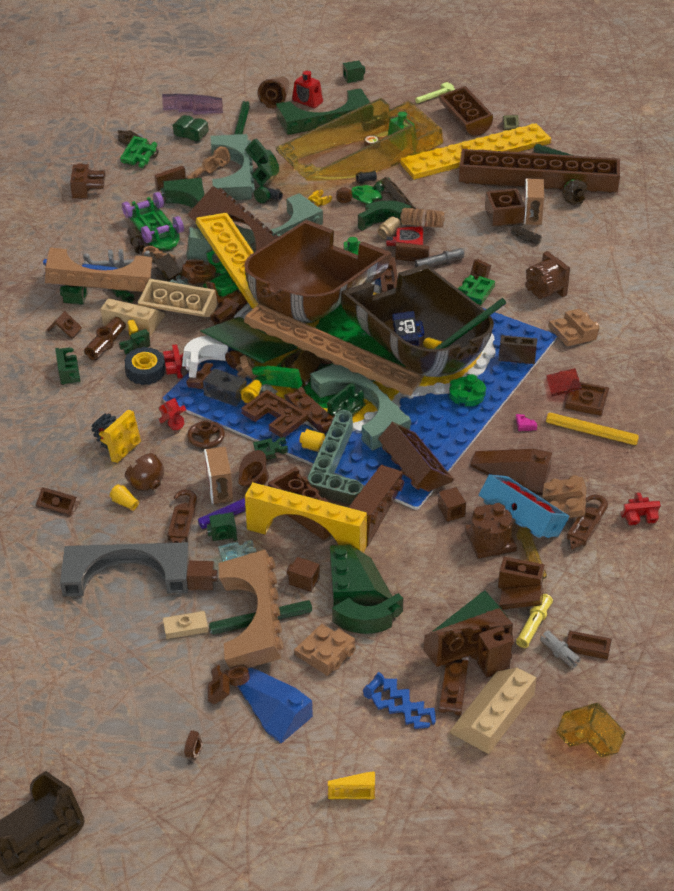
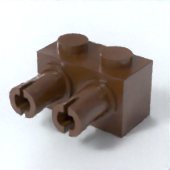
M80 163L73 165L70 180L72 198H88L90 189H104L105 170L89 169V164Z

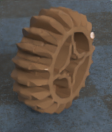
M403 208L400 218L401 223L404 225L441 228L445 222V213L435 210Z

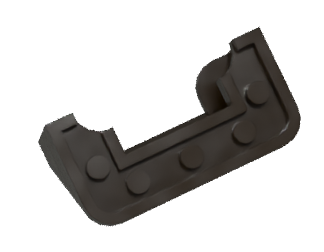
M47 771L32 780L30 793L33 799L0 820V871L7 876L18 874L76 835L84 826V816L72 789Z

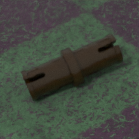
M130 227L127 230L130 244L134 247L135 252L140 254L139 249L142 253L145 248L142 243V236L138 234L136 227H132L134 231Z

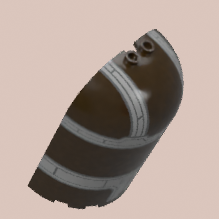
M426 264L399 272L396 288L373 295L374 285L371 282L341 291V304L347 317L407 368L422 376L433 378L446 377L465 369L482 353L492 334L494 322L492 317L489 316L448 348L426 349L423 346L426 338L445 341L485 311ZM414 317L417 342L408 343L396 334L395 320Z

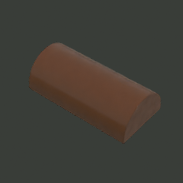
M466 86L439 95L441 104L470 135H482L491 127L493 114Z

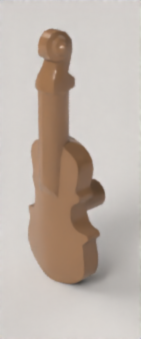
M223 146L218 147L214 150V154L204 159L202 166L192 172L191 175H187L186 179L197 178L203 172L211 174L214 170H217L218 166L223 168L224 165L230 162L228 149Z

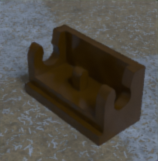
M501 335L499 361L535 364L537 338Z

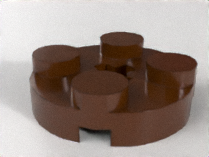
M191 259L187 260L185 265H182L181 273L188 279L187 281L190 284L206 283L215 278L216 268L210 263L208 265L203 264V260Z

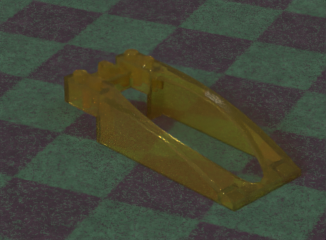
M379 98L275 148L306 181H329L353 178L360 171L362 173L378 172L400 164L401 158L427 152L443 144L442 128L409 100L390 109L389 104L384 99ZM399 112H406L407 119L403 120L404 129L387 136L389 121L398 117ZM366 136H387L322 168L315 167L313 164L305 165L298 163V159L341 145L363 141Z

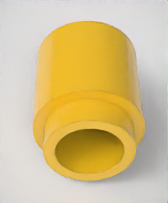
M306 429L305 432L301 433L299 443H302V448L319 452L326 436L323 433Z

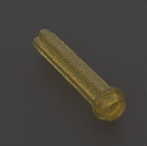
M528 527L519 528L516 537L521 541L528 561L542 564L532 539V534L530 533L531 529ZM544 569L543 579H546V578H547V574H546V571H545V569Z

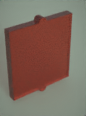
M576 368L546 375L552 397L582 389Z

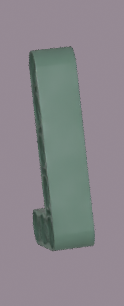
M341 410L336 413L308 475L309 485L312 488H316L322 498L351 505L363 489L360 481L334 474L354 428L352 414L347 410Z

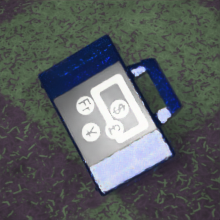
M414 311L393 314L392 321L395 333L406 342L419 347L418 337L425 335L423 322L420 320L415 321ZM417 326L420 327V332H417Z

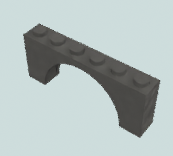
M188 542L65 546L60 580L63 597L84 596L88 583L96 574L110 566L122 563L142 564L157 571L165 581L167 594L188 593L187 571L190 560Z

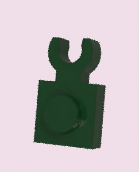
M285 437L277 439L276 442H272V438L253 442L255 451H263L266 455V460L276 458L275 453L284 454L289 452L287 445L281 446L287 444Z

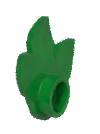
M370 185L355 186L351 189L352 197L365 204L372 203V200L382 199L380 192L374 190L373 186Z

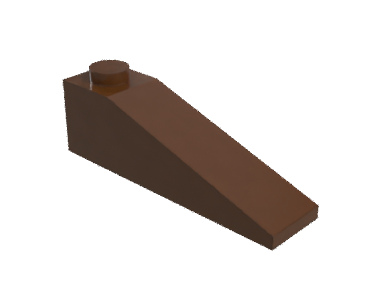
M538 449L475 451L471 467L487 475L508 476L534 494L543 495L544 483L547 482L551 469L552 452Z

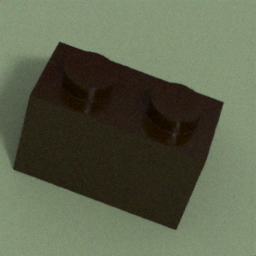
M299 350L286 357L279 367L299 369L302 387H304L311 381V373L319 370L318 367L322 361L310 351Z

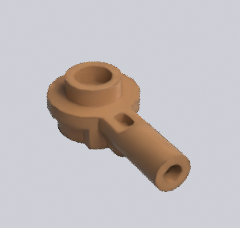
M153 246L145 247L142 252V256H144L145 251H152L156 259L166 255V253L159 251L158 248ZM170 254L172 259L175 261L176 255Z

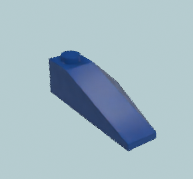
M247 668L250 679L245 684L237 687L245 700H248L255 716H258L264 730L278 742L283 743L313 717L312 700L289 684L255 668Z

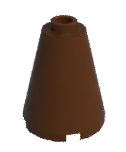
M283 76L264 80L258 88L257 95L259 101L263 102L267 108L275 109L277 103H283L286 100L289 80Z

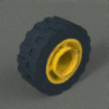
M142 347L132 350L126 355L124 360L125 373L131 382L150 385L161 380L162 376H164L165 359L163 354L157 349Z

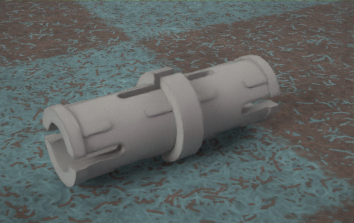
M549 630L543 634L546 636L545 638L541 636L540 641L553 651L554 656L560 657L567 663L571 669L577 666L576 661L580 663L581 658L568 648V644L564 641L561 642Z

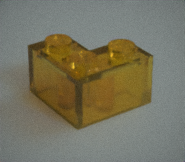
M598 702L565 711L556 730V733L569 747L587 743L600 758L618 754L626 734Z

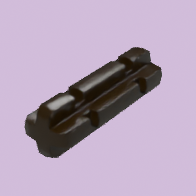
M515 225L511 229L512 235L530 242L532 241V243L537 245L542 241L541 235L524 228L521 229L519 226Z

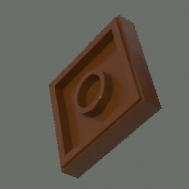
M573 381L565 409L602 416L609 387Z

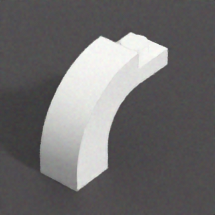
M208 335L195 338L187 343L184 348L182 366L189 370V377L196 378L197 366L202 361H226L225 354L228 352V346Z

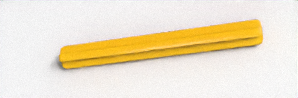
M551 412L546 417L548 424L631 445H637L638 434Z

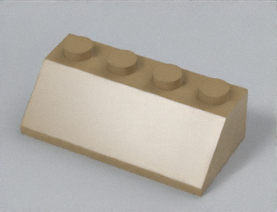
M149 279L138 301V305L210 317L216 309L217 298L214 289Z
M519 668L497 671L452 727L450 733L489 754L535 694L536 677Z

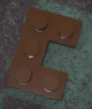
M265 390L241 408V413L254 422L267 413L275 416L277 419L269 424V431L281 438L286 437L308 420V413L269 390Z

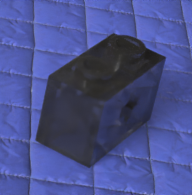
M215 368L203 381L205 396L233 406H237L242 400L241 391L247 386L246 379Z

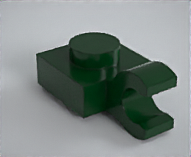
M144 329L131 334L129 340L119 343L120 350L124 349V354L127 355L130 351L137 348L150 347L149 332Z

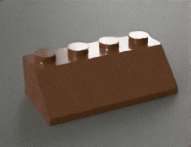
M392 421L378 438L383 444V450L391 454V460L402 468L401 471L412 480L410 483L416 489L420 490L421 488L429 492L455 480L415 432Z

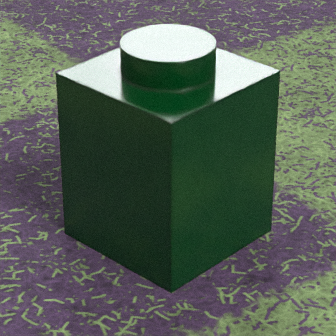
M359 60L343 63V77L347 83L364 80L366 71L364 65Z

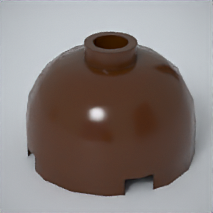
M148 453L136 460L137 464L133 468L130 465L124 476L130 485L139 491L157 489L161 485L165 472L164 465L157 455Z

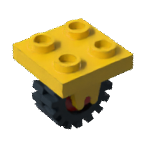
M127 410L117 420L116 416L105 413L91 426L93 427L91 429L92 432H95L93 436L97 437L96 440L100 441L102 446H106V449L109 450L111 461L115 463L123 459L141 442L135 414L131 410Z

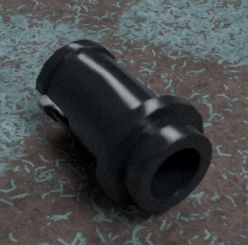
M360 171L356 174V181L360 184L377 180L376 171L364 173Z
M265 187L268 189L271 199L276 202L282 199L283 192L280 189L275 190Z

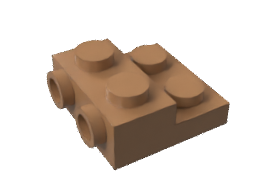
M580 308L566 311L564 318L551 320L548 324V327L567 347L597 340L599 332L598 322H593L589 314L583 312Z
M573 475L569 479H552L550 482L544 483L543 499L568 514L569 518L585 516L587 487L583 477Z
M321 624L294 649V655L329 676L341 666L347 657L353 655L356 649L355 638L339 628L333 631Z

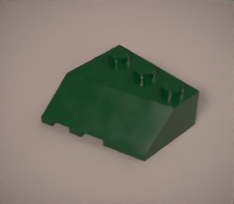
M330 545L333 607L347 598L362 606H375L392 597L371 557L352 545Z

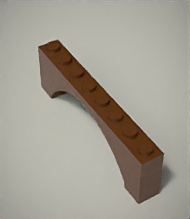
M212 186L188 213V216L195 222L198 217L227 213L233 222L250 226L255 237L256 251L279 237L276 234L273 236V232L267 226L263 228L264 224L257 218L254 220V216L248 210L244 212L246 209L240 203L236 205L237 201L230 195L226 197L227 193L222 188L218 190Z

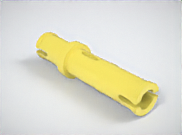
M543 594L542 605L532 607L531 615L516 639L519 647L528 648L541 621L546 619L547 610L553 601L550 595Z

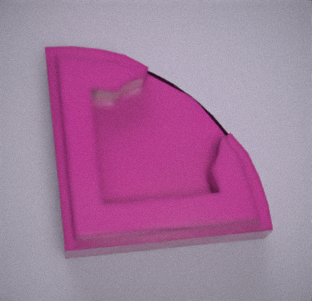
M516 414L515 420L518 432L537 430L538 425L535 420H530L523 414Z

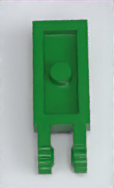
M268 365L252 368V373L259 375L255 380L260 381L262 385L268 384L297 389L302 386L299 369Z

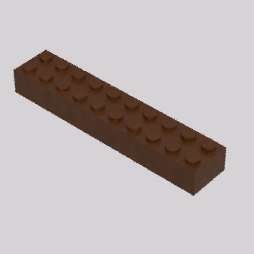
M462 149L459 182L516 187L525 186L526 179H544L545 189L558 188L563 190L566 183L573 179L585 182L589 191L612 193L618 192L620 158Z

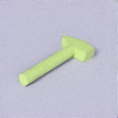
M448 82L443 83L440 90L417 97L415 102L418 104L455 90L454 86Z

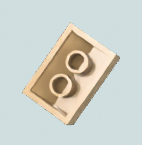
M109 298L101 307L102 323L104 326L115 317H119L126 324L124 330L128 331L127 322L134 319L138 332L146 329L149 332V336L152 335L165 317L164 312Z

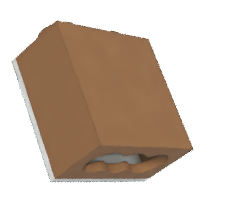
M526 179L524 204L526 208L524 224L542 225L544 179Z
M226 447L204 449L206 477L212 505L233 502L231 471Z

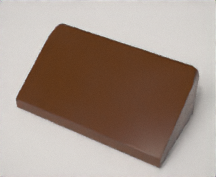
M42 487L36 506L72 516L80 505L81 500L78 497Z

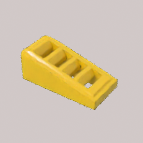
M365 772L328 781V799H375V772Z

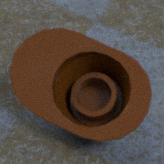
M260 450L252 451L240 463L238 483L250 488L252 483L265 485L269 479V473L266 468V455Z

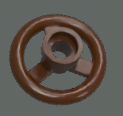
M207 420L194 424L187 433L188 441L198 448L215 447L225 437V431L221 425ZM219 432L218 438L210 442L212 435ZM193 434L204 439V443L196 441L193 438Z

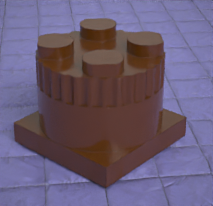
M546 251L543 253L541 262L526 269L527 282H525V286L538 299L546 298L554 293H558L562 297L567 296L570 267Z
M495 503L476 507L472 515V523L465 525V531L477 559L515 552L517 550V545L512 537L513 518L503 504Z

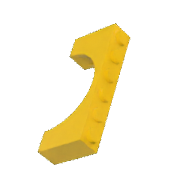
M252 483L245 494L246 524L249 531L266 535L273 522V518L284 514H295L312 519L322 525L331 533L338 545H352L363 553L367 547L366 512L257 483Z

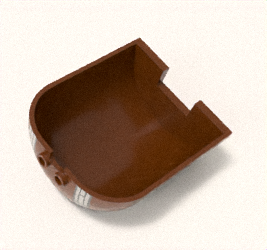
M305 220L251 254L244 264L245 277L248 287L258 304L307 324L324 318L341 306V291L368 282L373 283L380 278L389 266L392 252L362 241L359 243L358 255L333 245L334 230Z

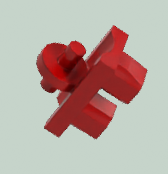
M174 344L172 345V350L163 351L166 374H176L177 379H182L181 368H186L182 366L183 353L180 355L178 345Z
M174 398L158 407L162 414V417L159 418L160 424L168 420V426L172 430L177 431L183 428L185 421L180 414L186 411L184 405L179 407Z
M637 492L634 495V499H628L629 504H624L623 511L620 512L621 517L626 518L629 526L639 524V516H645L646 522L651 524L658 521V511L661 504L660 501L649 502L648 497L642 498V494Z

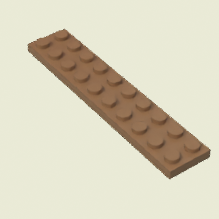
M258 304L244 319V323L249 324L254 329H260L270 336H276L286 343H292L301 350L314 353L317 357L326 358L335 365L348 368L351 372L360 373L369 380L382 383L385 387L394 388L403 395L411 396L424 377L410 369L261 304Z

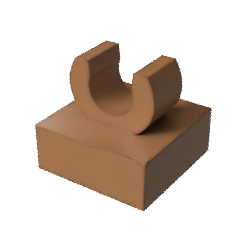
M241 356V364L236 367V370L239 372L237 375L241 379L247 376L252 380L255 379L258 375L252 373V368L256 367V365L248 356Z

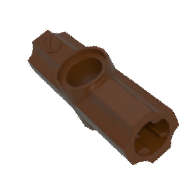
M241 292L233 298H225L222 306L210 315V320L214 325L230 320L248 303Z
M115 317L106 326L99 327L96 330L97 336L84 349L85 355L89 359L95 360L105 350L111 349L114 346L116 337L126 328L125 322L121 318Z

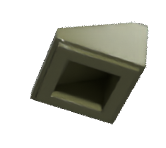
M503 115L502 123L504 130H512L519 127L518 115Z

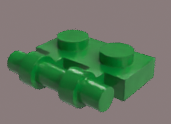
M134 136L121 155L120 160L122 163L134 166L139 161L138 166L143 169L149 163L151 155H154L158 144L152 142L149 145L147 139Z
M469 275L463 280L462 286H459L457 289L475 303L482 305L495 287V281L481 276L475 280L474 276Z

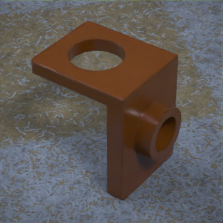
M209 281L206 282L208 289L212 288L215 290L217 303H222L225 298H232L238 294V291H234L224 297L219 296L215 284Z
M64 311L48 327L47 331L57 325L72 339L82 327Z

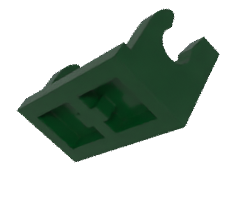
M71 347L55 348L60 384L81 382L77 355H66L69 352H74V349Z
M350 383L327 402V412L331 416H335L337 412L347 410L353 417L365 407L363 391L360 390L357 394L355 392V385Z

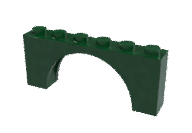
M359 88L348 90L347 102L342 107L333 111L309 112L296 107L291 101L276 104V115L286 134L290 135L367 120L373 116V106L363 90Z

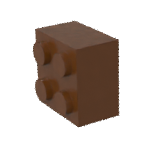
M517 188L486 192L485 210L492 226L524 223L526 206Z

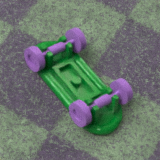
M160 192L153 193V200L147 197L146 201L140 203L132 202V206H130L128 201L123 202L122 210L125 217L129 218L142 234L145 243H149L150 246L159 250H170L178 245L180 241L179 233L184 232L183 222L179 216L173 217L172 224L161 209H159L164 207V201Z

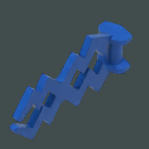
M378 672L374 679L363 689L364 697L372 699L378 710L388 707L389 714L404 713L405 725L413 723L414 729L429 728V722H420L423 715H430L432 725L436 723L435 708H424V701L410 702L409 689L397 690V679H386L383 674ZM383 686V691L390 690V699L381 701V692L374 693V691L378 687ZM394 698H402V705L395 706ZM411 711H417L418 716H411Z

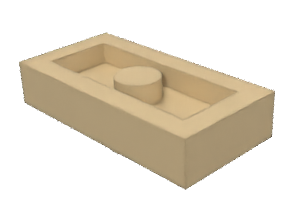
M205 611L163 618L166 639L209 632Z

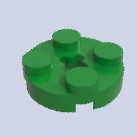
M469 374L450 381L449 397L454 403L459 404L461 402L465 403V406H476L483 402L486 396V386L481 380L477 379L476 375Z

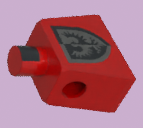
M303 71V75L294 81L292 101L315 109L323 103L321 84L319 80L311 78V71Z
M423 226L398 228L396 237H386V246L396 247V242L423 245Z

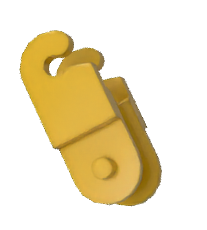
M317 190L309 196L308 200L314 202L319 207L330 203L332 196L329 195V198L328 196L321 197L323 190H320V192Z

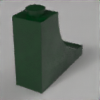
M202 178L163 181L164 188H161L162 197H165L166 204L175 203L194 208L204 196Z

